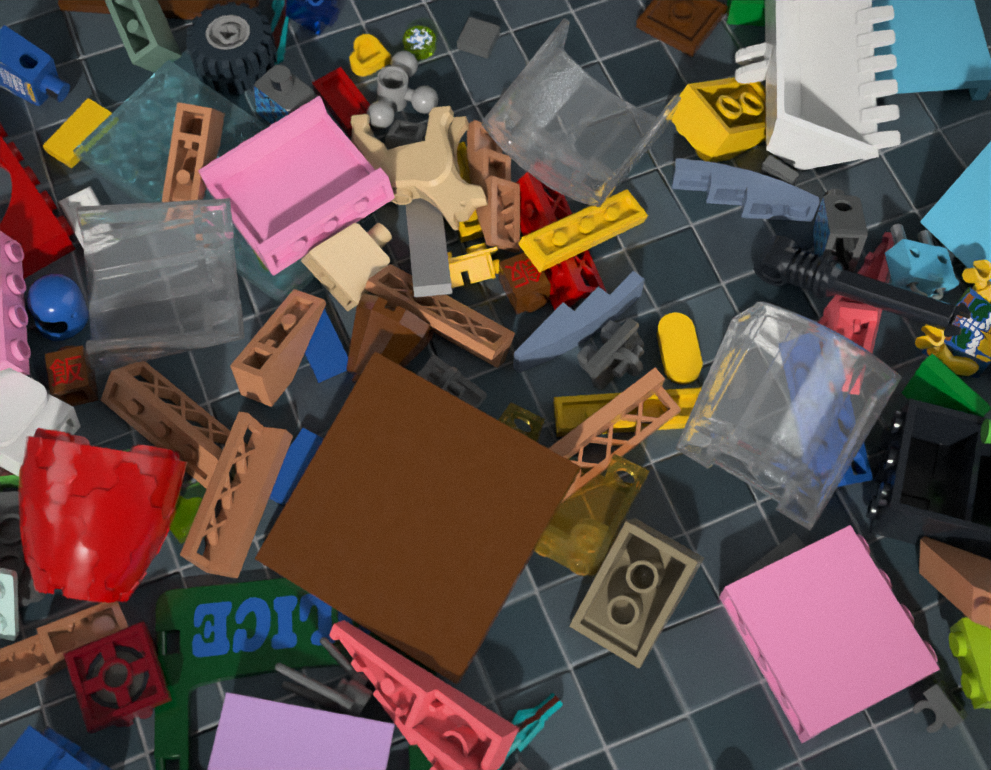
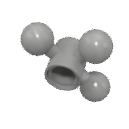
M408 51L397 52L391 59V66L383 68L378 73L377 101L372 103L367 110V114L370 117L369 123L375 128L384 129L390 126L394 120V112L404 109L407 101H411L416 111L424 114L430 113L432 108L438 105V95L433 88L429 86H420L415 90L408 88V78L415 74L418 66L416 57Z

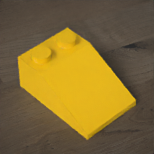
M735 77L687 84L667 116L675 124L677 131L692 145L700 159L715 163L730 160L766 140V88L760 81L750 82L749 84L738 83Z

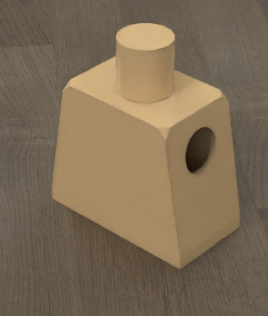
M353 223L313 248L300 261L347 311H350L358 305L362 295L369 292L365 289L367 280L390 263L389 256L382 248L392 239L389 230L380 223H376L368 232L358 223Z

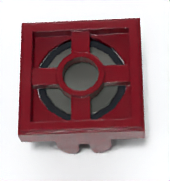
M144 621L63 653L87 732L90 734L112 725L117 727L130 726L133 724L132 719L136 717L147 719L153 714V708L172 700L148 626Z

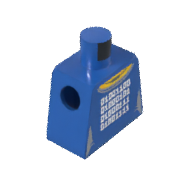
M4 25L0 29V88L36 106L43 105L49 96L58 102L63 101L69 93L70 85L58 77L53 58Z

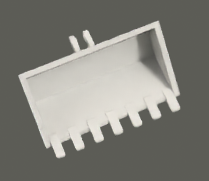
M765 0V43L736 51L735 61L742 67L736 69L735 79L741 84L766 80L767 151L799 171L858 159L879 157L878 149L897 146L901 143L899 131L878 132L877 123L896 120L900 116L897 105H876V98L898 92V83L895 79L875 81V73L897 67V59L894 54L874 56V48L891 45L896 41L894 30L873 32V24L894 18L893 6L872 7V0Z

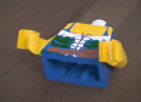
M987 260L974 261L973 266L975 268H966L963 271L962 277L964 281L974 283L975 285L973 288L968 287L955 305L959 306L961 302L965 303L971 312L970 319L959 315L956 317L953 325L961 327L962 333L957 336L946 337L943 330L926 325L921 328L926 335L917 337L915 340L916 347L923 349L921 353L928 357L931 354L935 355L956 375L979 378L991 363V282L988 281L991 279V263Z

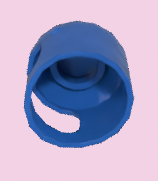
M52 273L40 277L30 286L26 298L28 308L34 316L37 329L43 337L51 341H63L82 331L88 322L89 311L81 289L73 279L63 274ZM39 320L52 323L64 321L67 323L68 329L62 333H52L43 329L39 324Z

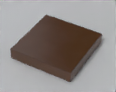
M652 0L637 19L636 28L693 57L725 16L728 6L717 0Z

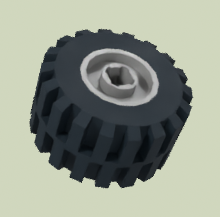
M228 2L227 5L222 6L219 3L213 5L214 8L211 10L206 8L201 11L202 16H195L191 21L193 26L188 27L186 32L188 36L186 38V45L200 82L204 86L209 85V89L214 92L221 90L222 94L230 95L231 92H236L237 95L244 94V90L247 89L253 91L255 82L274 67V63H277V51L267 17L261 15V11L256 7L250 9L249 4L246 3L236 5L235 2Z

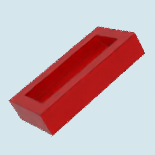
M339 67L312 82L313 91L322 98L326 108L350 137L352 136V116L367 114L370 103L344 70Z

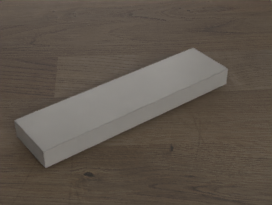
M422 198L412 199V202L406 205L414 297L452 294L443 215L428 201Z

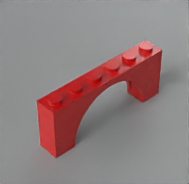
M0 123V167L10 174L12 181L11 200L6 214L0 222V230L21 245L24 252L22 268L23 278L25 279L74 251L75 247L69 239V236L74 234L63 215L56 218L52 211L56 210L57 207L46 190L41 193L38 192L36 186L41 184L30 166L22 168L20 162L24 158L13 141L8 144L5 143L3 139L8 137V134Z

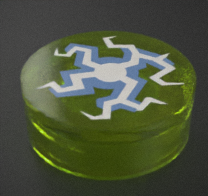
M413 26L409 28L403 35L404 51L412 53L417 60L431 57L436 50L435 33L426 26Z

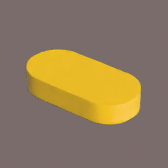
M669 313L659 321L656 333L666 376L674 383L690 384L699 377L703 365L695 327L688 316L682 313Z

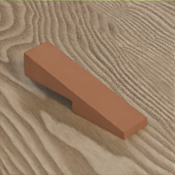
M118 601L113 603L102 602L36 628L37 635L1 648L0 700L66 668L67 664L63 653L127 628L128 624Z

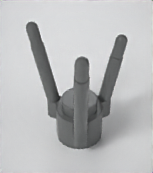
M322 637L320 643L352 678L351 681H348L343 677L335 690L282 663L276 664L275 669L278 672L310 689L288 681L282 683V688L334 709L343 715L358 717L374 692L365 686L369 679L361 672H356L346 657L326 637Z

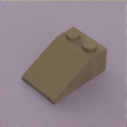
M636 518L627 520L569 626L637 668H641L688 589L704 557Z

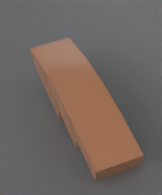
M474 120L469 123V130L467 131V158L470 182L482 187L488 201V205L476 208L477 217L487 245L497 246V248L517 253L520 251V184L511 182V156L502 154V129Z

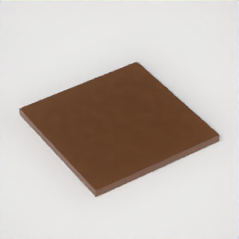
M374 352L255 559L448 680L459 684L581 467L381 354Z

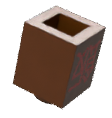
M525 252L499 262V281L516 315L525 311H537L550 301L551 284L544 271H538Z
M83 345L64 346L55 352L45 354L49 388L52 396L72 407L99 401L93 360Z

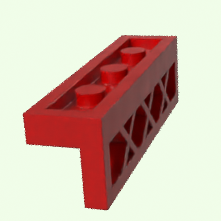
M526 172L516 182L520 184V229L523 236L556 222V217L560 220L572 214L556 177ZM543 188L548 189L551 197L544 191ZM585 250L577 254V256L575 255L544 270L551 284L549 298L554 310L562 303L571 307L581 298L586 299L598 286L607 292L589 250ZM582 276L589 282L590 286L585 285Z

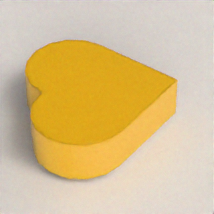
M362 34L355 39L354 52L350 56V66L354 74L368 76L391 63V54L374 35Z

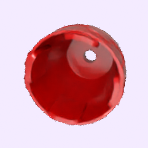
M37 428L34 436H26L23 463L20 465L19 517L23 553L26 565L30 569L35 590L41 593L54 594L55 589H62V595L67 598L113 603L115 601L127 602L146 576L148 567L154 557L158 555L176 514V505L188 462L179 461V454L176 451L141 444L132 446L128 452L90 446L89 440L84 436L72 435L63 431Z

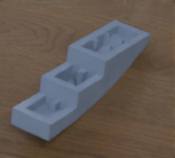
M676 158L671 189L706 191V203L741 205V218L812 222L819 206L818 196L787 182L751 170L715 162Z
M632 271L610 295L598 286L575 311L565 303H562L514 352L513 369L520 373L550 361L593 337L610 320L615 321L641 297L645 279L635 271Z

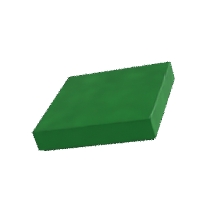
M933 354L922 362L901 392L908 400L914 399L980 417H985L991 410V406Z

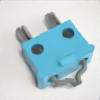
M895 224L890 228L894 246L885 252V257L892 279L891 285L940 300L942 296L960 284L955 278L947 248L934 246L930 231L923 230L918 233L919 242L907 240L902 224Z

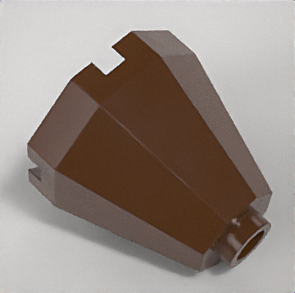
M363 294L356 307L346 368L353 375L351 381L355 384L357 383L374 352L405 367L428 345L434 334L431 326L398 305L396 308L386 306L388 301L379 296Z

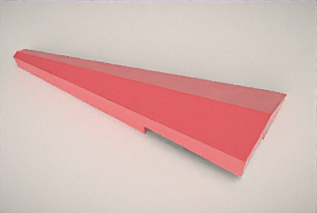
M885 232L882 236V242L873 253H868L865 257L864 265L857 272L858 274L889 283L890 272L885 252L894 246L891 232ZM836 294L825 307L823 316L814 328L809 327L805 333L836 331L851 393L853 396L863 397L882 310ZM820 342L823 355L827 359L824 342ZM831 381L832 392L837 393L835 385Z
M343 620L334 623L329 634L333 640L341 641L354 659L350 664L356 672H364L376 689L373 695L410 745H418L433 765L429 770L499 769L519 730L517 726L347 621Z

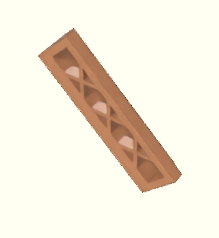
M389 264L367 280L365 289L375 294V296L387 300L386 306L396 308L398 305L428 323L434 333L496 368L504 363L515 335L511 330L447 295L414 297L412 276L392 264Z
M144 360L112 370L101 401L156 447L178 452L179 461L188 462L186 472L207 489L223 451L213 442L226 444L231 431ZM140 374L150 383L138 381L134 376ZM160 398L172 400L176 405L165 403ZM187 420L196 421L204 428L193 426Z
M656 367L548 448L566 459H570L578 453V460L570 461L583 469H591L582 477H580L581 470L579 471L575 482L570 487L562 503L680 413V407L662 387L665 378ZM654 394L668 409L659 418L642 416L643 402ZM638 407L637 415L629 414L631 411ZM619 420L636 422L635 436L629 441L612 439L613 425ZM641 423L650 424L642 431H640ZM608 430L607 438L599 437L602 433ZM589 443L606 445L605 459L599 464L582 462L583 448ZM611 445L620 446V448L610 454Z
M238 412L180 556L206 573L238 579L293 435L286 429L264 427L249 413ZM248 428L252 434L247 447L244 448L243 437ZM235 463L236 474L230 483L229 471L232 464ZM221 499L222 508L219 516L215 518L214 508L217 501ZM206 535L207 545L201 556L197 553L203 536Z

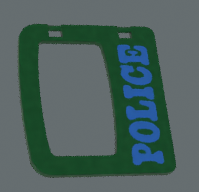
M286 578L165 591L160 595L156 603V653L172 700L155 707V770H166V760L180 759V770H190V698L192 692L197 687L230 679L278 672L275 669L277 663H282L295 670L341 667L320 643L322 637H326L351 663L354 659L341 641L333 640L329 635L334 623L345 620L437 677L436 671ZM180 632V653L167 654V634ZM408 742L409 770H429L433 765L417 744L410 745Z

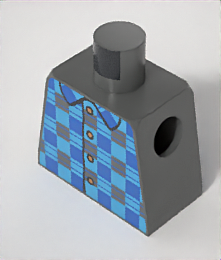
M284 65L272 67L253 86L255 111L270 124L281 120L303 104L316 98L311 87L293 75L289 68Z
M831 189L824 193L814 222V254L823 257L829 254L835 255L846 270L854 272L868 236L861 199L857 196H846L841 189ZM836 237L840 240V245L837 248L835 245Z

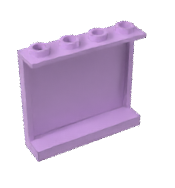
M226 692L207 770H386L395 724Z

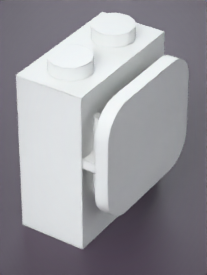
M7 368L0 371V467L19 476L20 465L23 463L26 436H34L37 428L63 431L74 435L81 426L74 407L48 394L41 383L12 368Z

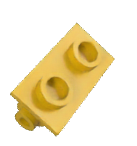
M486 243L465 248V255L454 258L451 252H447L452 289L464 286L461 272L467 271L470 284L496 278L495 274H499V260H492L491 255L498 250L497 246L487 249Z

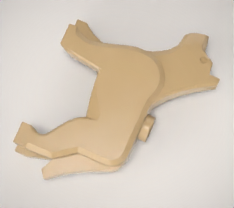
M450 106L433 107L429 113L424 141L389 150L380 140L373 137L374 132L369 126L370 117L368 114L352 116L351 142L375 170L381 167L387 174L395 197L391 200L393 203L407 205L412 202V199L422 198L442 213L453 230H458L459 222L468 220L476 208L488 205L487 197L480 185L468 184L459 175L460 170L456 153L462 135L465 131L469 130V122L466 116L454 117Z

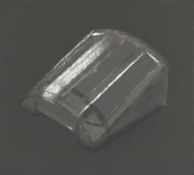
M564 18L482 120V126L512 160L525 171L531 173L537 180L573 200L601 207L670 125L682 98L675 94L661 114L655 116L612 93L584 71L564 51L570 21Z
M230 198L83 206L76 208L85 257L91 340L86 342V351L92 372L244 339Z
M761 301L734 316L731 320L675 449L707 469L713 464L719 466L777 501L778 505L775 510L806 529L811 530L902 377L878 357L845 336L802 315Z

